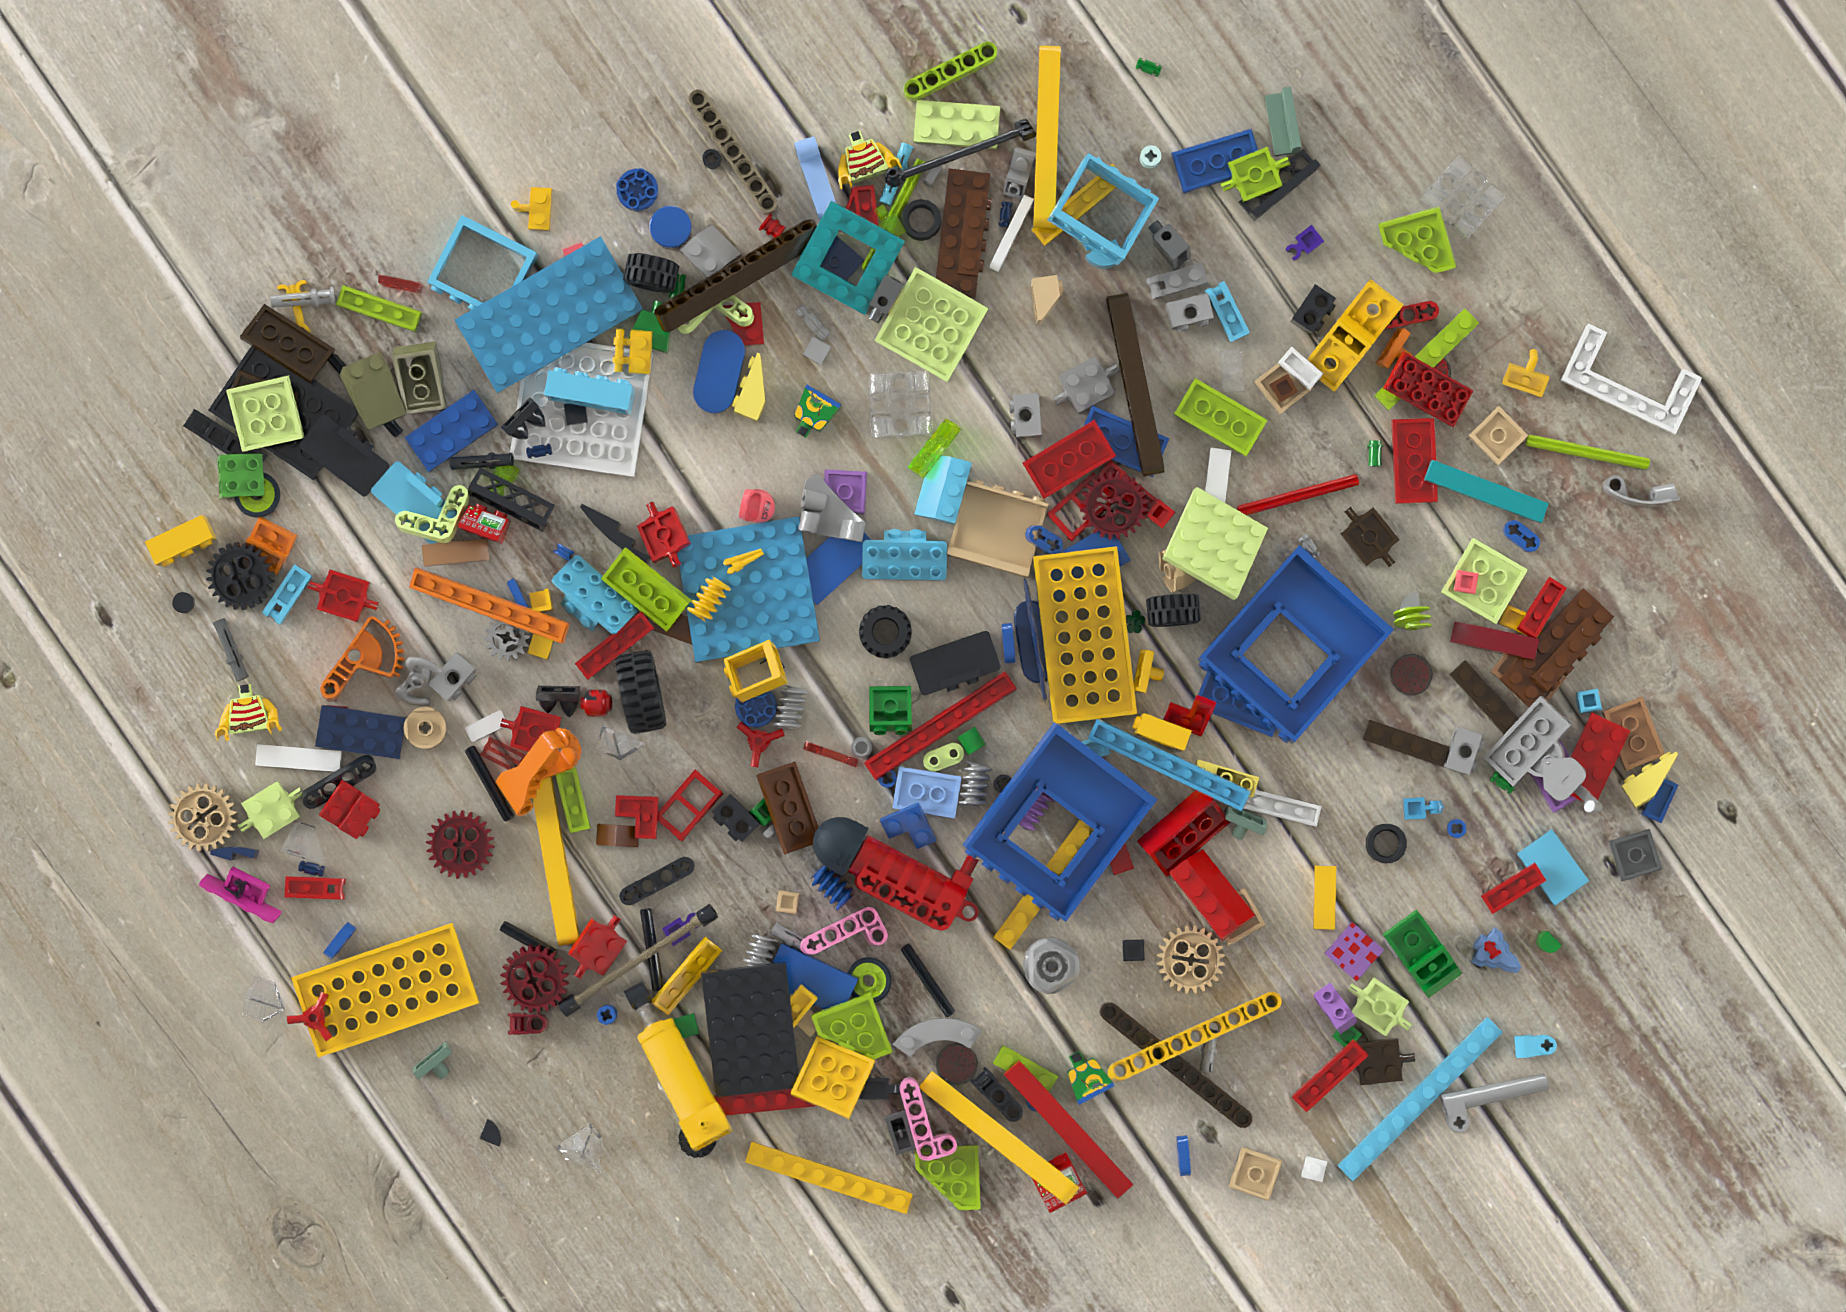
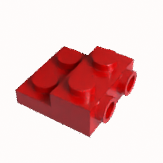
M341 780L319 816L357 840L359 836L363 837L367 833L369 828L367 824L370 819H375L378 816L380 803L346 781Z

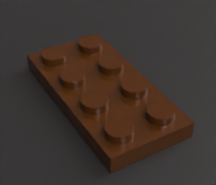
M796 762L757 774L756 777L784 855L813 845L818 824Z

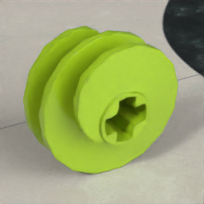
M1414 606L1395 611L1393 613V617L1396 619L1394 626L1409 631L1432 627L1430 623H1420V621L1431 619V615L1420 614V612L1430 610V607Z

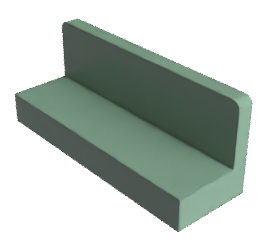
M1284 87L1281 93L1265 96L1275 156L1300 153L1301 150L1291 87Z

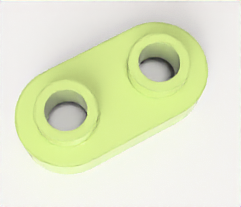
M950 743L934 749L924 756V766L932 772L959 763L963 759L964 750L957 743ZM952 749L958 752V755L954 758L949 754ZM936 757L938 759V763L936 765H932L930 763V758Z

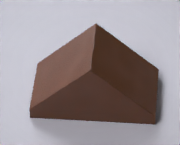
M597 824L596 845L638 847L639 839H635V826Z

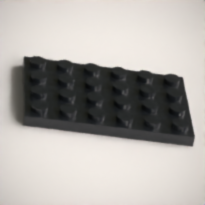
M252 346L208 409L209 412L236 429L226 390L232 388L236 374L241 369L266 380L289 376L292 390L299 393L296 399V406L304 437L322 415H327L345 429L347 426L350 427L359 414L355 406L314 380L310 384ZM303 438L264 447L312 480L316 479L324 467L300 449L299 444Z
M786 962L701 972L715 1096L724 1097L793 1088L799 1073Z

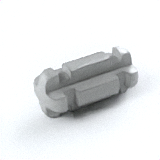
M1305 534L1298 541L1302 543L1303 549L1315 559L1320 555V552H1317L1316 545L1312 539L1308 538L1309 535Z

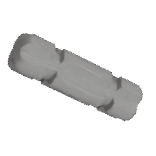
M805 305L799 306L796 309V314L803 318L807 326L814 333L816 332V335L822 341L825 340L830 334L829 331L822 327V323L812 313L808 312L809 310Z

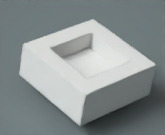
M1306 1156L1301 1177L1323 1182L1327 1161Z

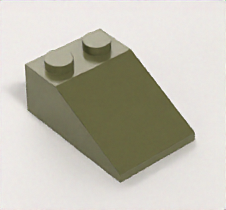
M436 341L395 347L392 359L406 414L446 409L441 362Z
M381 352L342 368L340 378L368 431L406 415L391 371Z

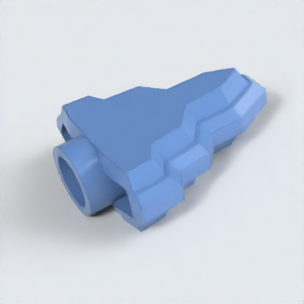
M1496 927L1487 936L1481 934L1473 944L1472 948L1476 952L1471 962L1479 967L1485 965L1491 969L1499 967L1506 972L1518 973L1521 965L1517 957L1509 952V944L1503 940V934ZM1486 941L1495 942L1496 949H1500L1502 953L1491 960L1489 952L1484 950V943Z

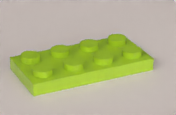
M1196 378L1174 413V416L1245 457L1268 421Z
M626 547L601 578V580L666 632L691 602L690 598Z

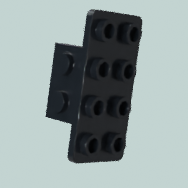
M322 415L300 442V449L361 496L366 497L372 487L389 469V463L372 451L374 446L365 439L362 442L355 437L357 433L347 426L344 429L327 415Z
M982 631L910 657V663L920 692L924 696L943 689H947V692L959 688L958 684L967 682V685L979 682L978 677L996 672L1001 668L988 631Z

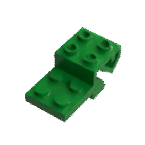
M1417 909L1382 934L1428 998L1463 974Z

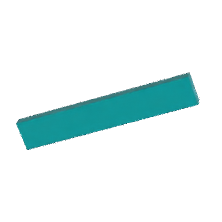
M1434 460L1430 461L1424 481L1537 523L1543 522L1549 504Z

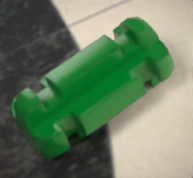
M1139 58L1136 69L1140 68L1142 69L1141 71L1151 75L1155 74L1158 77L1162 66H1156L1154 62L1146 59L1143 61L1142 58Z
M1498 771L1494 772L1490 781L1492 783L1493 781L1496 782V786L1504 791L1508 790L1507 793L1511 794L1515 787L1502 775H1499Z

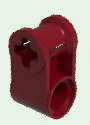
M508 1013V1017H510L508 1035L538 1034L544 1032L549 1026V1019L544 1014ZM535 1018L542 1020L543 1027L541 1029L534 1027L533 1021Z

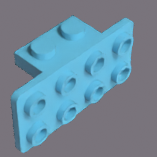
M399 461L394 462L371 489V493L396 515L402 511H409L438 519L445 504V501L440 497L442 493L436 487L432 486L429 488L425 484L427 480L417 472L414 475ZM450 510L446 517H456L457 511ZM421 524L419 530L427 531L430 528V524ZM447 529L444 532L439 531L441 536H443ZM424 538L430 544L437 543L436 541Z
M890 529L884 530V540L863 541L862 576L864 579H946L947 543L945 541H926V531L918 529L910 531Z
M575 555L552 578V583L566 594L561 605L569 614L575 616L584 627L591 631L601 624L611 634H616L639 609L601 580L602 575L579 555Z

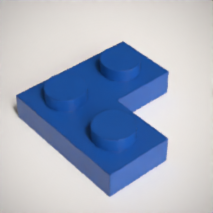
M919 802L880 818V822L889 839L908 831L916 849L936 842V836Z

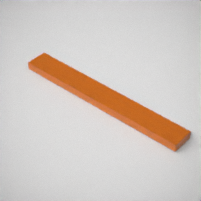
M418 567L414 569L409 586L411 589L562 644L565 642L570 625L569 622Z

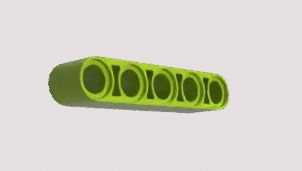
M988 41L983 42L908 80L904 85L905 98L910 102H916L992 64L997 58L996 45ZM984 49H991L994 54L991 57H985L982 51ZM971 58L975 61V64L967 67L963 61ZM949 67L954 68L956 74L948 76L945 74V70ZM929 77H935L938 82L931 86L926 83V80ZM915 86L919 89V92L916 95H911L907 92L908 88Z

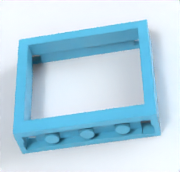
M1088 153L1081 161L1047 220L1119 265L1129 252L1159 198L1152 194L1150 189H1144L1138 185L1133 178L1122 175L1116 167L1108 166L1102 162L1100 157L1096 158ZM1086 168L1145 205L1121 248L1062 211L1063 206Z
M461 215L427 282L432 286L431 290L440 295L445 292L450 295V300L461 304L463 301L469 304L468 309L472 310L483 303L438 281L464 228L526 258L513 286L528 278L539 255L537 252Z

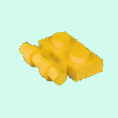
M616 329V337H614L613 343L615 345V356H613V363H615L614 371L623 372V364H629V373L650 374L653 331L631 330L630 338L624 337V329ZM624 345H630L629 356H623Z

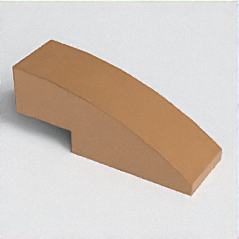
M488 539L422 545L425 567L490 560Z

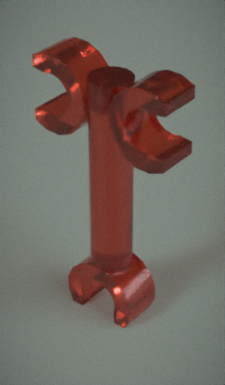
M805 741L803 750L853 767L857 766L859 760Z

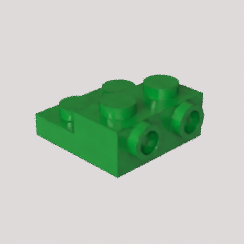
M869 686L870 732H874L875 735H885L886 732L895 731L897 735H906L908 731H912L911 686Z

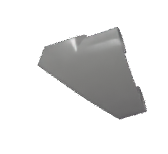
M818 474L806 479L801 498V507L803 509L798 530L862 542L866 525L864 520L858 517Z
M1613 475L1603 482V490L1607 495L1633 507L1653 508L1681 500L1677 496L1673 483L1652 487L1648 495L1649 501H1643L1628 497L1625 482L1618 475ZM1611 480H1615L1618 483L1617 491L1610 488L1609 483Z

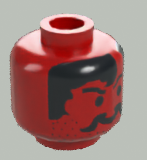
M587 690L585 696L581 697L580 706L589 717H605L609 711H612L613 700L606 690Z

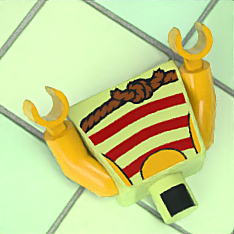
M857 131L849 135L852 146L846 147L845 153L840 157L838 165L840 189H843V184H849L851 188L853 184L884 174L894 166H899L900 169L902 166L899 159L894 157L892 152L880 142H874L873 139L864 141L861 131Z
M251 684L240 685V698L230 699V703L226 705L220 719L219 728L215 731L217 741H219V737L225 735V741H229L228 731L230 734L268 729L270 734H273L272 729L277 727L280 732L282 727L279 724L278 711L269 699L264 698L262 695L253 696Z

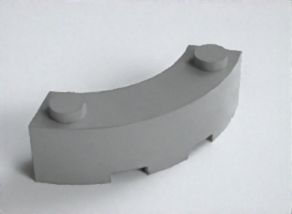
M932 1018L919 1022L905 1030L894 1041L893 1045L909 1057L925 1044L938 1040L955 1041L970 1048L982 1030L961 1019Z

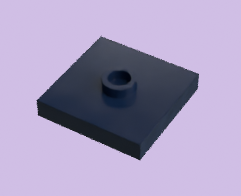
M836 235L820 266L848 280L865 260Z

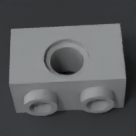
M1208 293L1166 304L1171 330L1177 329V332L1189 330L1191 325L1197 324V327L1210 325L1209 321H1212L1214 318ZM1193 309L1196 317L1193 319L1187 318L1185 310Z
M1039 393L1013 395V400L1009 401L1010 413H1014L1015 420L1011 421V433L1016 434V439L1041 437ZM1022 411H1028L1031 414V419L1026 422L1022 421L1019 418V414Z
M455 652L442 667V672L436 675L428 685L447 701L452 699L455 701L463 692L461 688L465 683L469 685L475 679L477 669L459 653ZM454 672L458 673L460 677L459 682L451 684L449 681L450 675Z
M1455 727L1443 768L1464 775H1470V772H1474L1477 765V760H1475L1476 754L1481 752L1484 740H1481L1483 735L1461 727ZM1462 746H1466L1469 749V755L1466 758L1460 755L1459 751Z

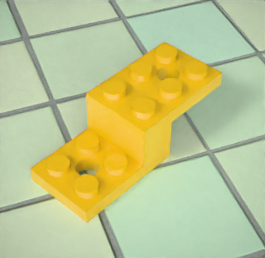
M1372 279L1367 282L1307 358L1310 363L1323 373L1319 380L1334 392L1404 305ZM1369 304H1376L1379 312L1371 313L1368 308ZM1333 358L1336 361V366L1329 367L1326 364V359Z

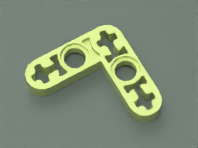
M732 295L688 321V325L683 324L677 329L683 334L692 332L714 308L740 326H749L754 320V315L748 305ZM726 301L734 302V305L731 308L727 309L723 307V304ZM739 312L743 315L747 314L748 317L741 318Z
M462 485L453 487L438 519L409 511H402L397 514L395 523L398 529L404 533L440 543H448L454 538L458 524L470 500L469 492ZM463 493L464 497H459L457 501L456 495ZM450 510L457 511V515L454 518H447L446 515ZM408 518L410 523L406 522L403 525L401 521H406V519ZM429 523L430 528L427 531H420L421 524ZM445 529H447L448 534L444 533L443 536H441L439 531L444 532Z

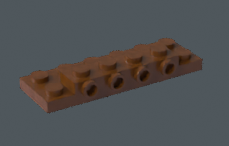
M949 168L936 279L970 298H976L978 273H983L984 260H980L981 252H985L987 239H983V232L988 231L989 219H986L985 215L986 210L990 211L992 198H988L991 173Z
M1584 588L1581 589L1536 638L1539 639L1535 660L1519 657L1499 680L1525 705L1530 707L1548 690L1552 692L1559 686L1560 682L1558 679L1562 675L1566 677L1574 669L1572 664L1576 660L1580 662L1588 654L1586 649L1590 644L1595 646L1601 640L1600 633L1614 616Z

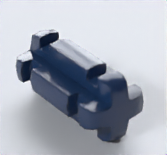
M1003 201L1001 204L1003 207H1001L999 220L1001 221L999 226L1007 228L1010 225L1009 221L1011 220V207H1013V204Z
M548 443L546 446L542 444L532 446V448L527 447V457L532 459V457H543L546 454L552 455V446Z
M303 860L299 863L298 871L322 877L325 867H320L319 864L311 862L305 863Z

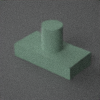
M1227 805L1225 819L1236 824L1232 831V835L1235 838L1242 840L1248 829L1264 836L1267 830L1266 819Z
M445 1041L413 1067V1074L418 1080L430 1070L440 1080L449 1074L450 1071L442 1063V1060L452 1053L450 1045Z

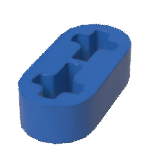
M1512 520L1504 525L1503 533L1505 537L1523 551L1530 553L1539 548V537L1519 521ZM1509 525L1511 527L1516 525V531L1521 535L1518 536L1516 533L1510 535ZM1523 536L1528 540L1533 538V544L1535 546H1530L1527 548V542L1524 539H1522Z
M1031 525L1027 528L1025 537L1032 545L1047 554H1058L1062 551L1063 541L1054 533L1040 525ZM1038 530L1037 534L1043 538H1034L1032 532ZM1047 540L1055 541L1056 549H1051V545L1046 543Z
M1012 623L1002 624L1005 664L1015 663Z
M347 922L327 946L323 954L332 960L357 928Z
M1176 1136L1180 1176H1191L1188 1136Z

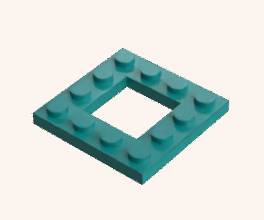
M831 200L791 275L865 315L874 294L884 276L888 274L905 240ZM839 230L876 249L857 286L820 266Z

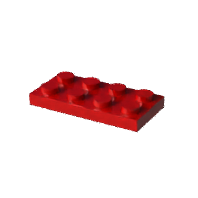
M1434 418L1392 419L1395 504L1438 502L1437 485L1424 481L1430 461H1436Z
M1094 419L1025 460L1022 464L1043 499L1116 457V454Z
M1591 712L1570 758H1574L1585 769L1586 778L1581 785L1598 800L1631 730ZM1573 792L1570 795L1571 797L1584 802L1575 792Z

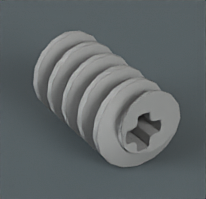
M784 685L787 689L781 690L780 693L786 697L779 698V702L783 703L784 706L777 707V710L782 712V714L775 716L780 722L774 723V726L794 730V728L801 726V724L796 722V719H802V716L797 711L804 710L799 703L806 702V699L802 698L801 695L807 694L808 691Z
M966 761V763L971 765V767L964 769V771L970 774L963 776V779L968 784H963L962 788L967 790V792L960 794L966 800L959 801V803L975 806L986 804V801L981 799V797L987 796V793L982 788H987L989 785L983 782V780L990 779V776L985 774V772L991 771V768L986 764Z
M758 934L752 935L751 937L756 940L754 943H749L753 951H746L751 958L743 959V961L748 966L770 964L766 960V958H773V954L769 950L776 949V946L771 942L778 941Z

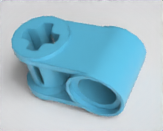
M1548 1035L1514 1036L1516 1058L1550 1055L1555 1052L1557 1047L1554 1038ZM1545 1039L1547 1040V1042L1551 1043V1046H1548L1547 1050L1541 1047V1044L1545 1042Z

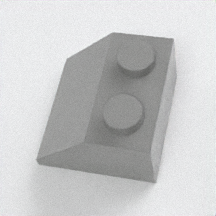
M712 224L695 235L681 249L682 254L705 278L733 263L741 255Z

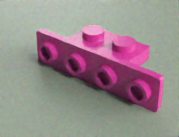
M234 866L230 869L225 882L210 874H206L199 883V886L207 892L218 895L225 901L241 907L244 911L261 917L266 922L275 923L282 911L264 902L271 885ZM237 879L243 882L247 881L243 895L239 899L225 889L226 886L234 893L238 892V886L233 883Z

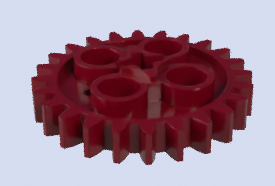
M1108 471L1107 478H1104L1102 474H1100L1099 481L1092 478L1094 485L1086 484L1089 492H1082L1086 499L1080 500V503L1085 505V507L1080 508V512H1086L1082 519L1090 520L1086 526L1088 528L1094 526L1092 531L1094 534L1100 530L1101 538L1107 533L1109 540H1111L1113 534L1120 540L1121 533L1128 537V530L1135 533L1134 526H1142L1139 519H1146L1142 512L1148 511V508L1143 506L1148 500L1142 498L1146 492L1138 491L1142 485L1139 483L1134 486L1136 479L1133 477L1128 481L1127 473L1121 478L1119 471L1116 472L1115 477H1112L1111 472ZM1112 487L1114 493L1110 497H1105L1102 494L1103 489ZM1127 494L1133 496V502L1129 505L1122 503V498ZM1099 497L1110 503L1117 501L1118 506L1131 510V513H1126L1118 508L1111 510L1110 505L1099 502L1096 499ZM1103 506L1106 508L1105 514L1100 517L1096 516L1094 513L1095 509ZM1116 515H1125V521L1122 524H1116L1114 522Z
M461 810L460 816H458L457 812L453 811L452 817L445 813V821L438 818L439 826L431 825L435 830L434 833H427V835L432 837V840L426 841V844L431 845V848L427 849L426 852L433 853L429 860L437 861L433 867L441 866V874L448 870V877L455 873L456 879H460L461 873H463L464 877L468 878L469 872L475 876L477 875L476 868L483 871L482 863L489 864L490 862L486 857L493 856L489 849L495 848V846L490 844L489 841L494 840L495 837L488 836L492 829L485 830L484 827L487 825V821L479 823L481 816L473 819V812L465 816V811ZM460 826H463L462 842L465 843V847L461 848V863H458L459 847L456 846V842L460 841ZM449 827L454 828L456 831L453 839L446 837V830ZM469 829H474L477 832V837L473 841L467 838V831ZM448 848L454 851V858L450 861L444 857V852ZM468 850H472L475 853L476 857L472 862L467 861L465 858V853Z
M532 944L528 946L527 950L522 946L520 953L515 950L512 953L514 958L508 957L506 960L509 964L502 966L507 971L500 974L501 977L506 978V980L500 983V985L507 986L503 993H510L507 1000L514 999V1007L521 1004V1011L528 1007L529 1013H532L534 1008H536L537 1013H540L542 1007L549 1011L550 1005L555 1007L557 1005L556 1000L561 1001L563 999L561 994H565L568 991L563 987L569 984V981L564 980V978L569 976V973L563 972L567 965H560L563 958L556 959V951L549 954L548 946L544 951L541 950L540 944L535 950ZM536 961H542L545 965V969H538L536 967ZM518 968L525 971L526 976L524 978L517 975L516 971ZM531 977H538L539 980L537 982L536 980L532 981ZM544 980L551 981L553 989H547L544 986ZM525 988L532 989L534 997L527 996Z

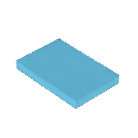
M1552 829L1517 853L1526 867L1534 862L1537 864L1547 880L1539 886L1554 906L1589 882Z

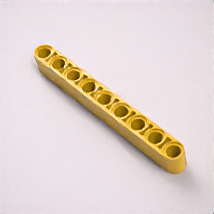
M1039 46L1033 228H1055V225L1047 219L1056 206L1061 46Z
M551 776L542 780L540 788L536 789V797L532 799L557 941L559 946L574 944L580 934Z
M1268 992L1113 1063L1108 1068V1076L1111 1080L1119 1082L1277 1010L1281 1006V997L1276 992ZM1267 997H1271L1274 1000L1273 1008L1267 1006ZM1248 1005L1255 1008L1256 1013L1254 1016H1250L1247 1013ZM1229 1014H1233L1237 1018L1235 1025L1228 1021ZM1211 1022L1218 1026L1216 1034L1212 1033L1209 1029ZM1192 1031L1199 1034L1198 1042L1192 1041L1190 1037ZM1173 1040L1179 1041V1051L1172 1048L1171 1043ZM1154 1048L1161 1051L1162 1056L1159 1060L1153 1057L1152 1052ZM1135 1057H1139L1142 1060L1143 1065L1141 1068L1135 1067L1133 1063ZM1116 1066L1122 1067L1124 1071L1122 1077H1118L1115 1074L1114 1069Z
M931 1071L919 1086L921 1091L1066 1205L1078 1191L1079 1187L934 1072Z

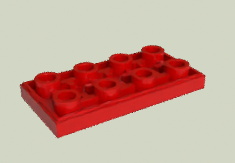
M1404 351L1383 387L1384 390L1453 428L1474 391Z

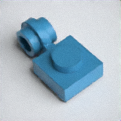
M1425 797L1403 799L1404 820L1426 819V810H1429L1430 814L1442 813L1444 805H1442V801H1429V805L1425 806Z

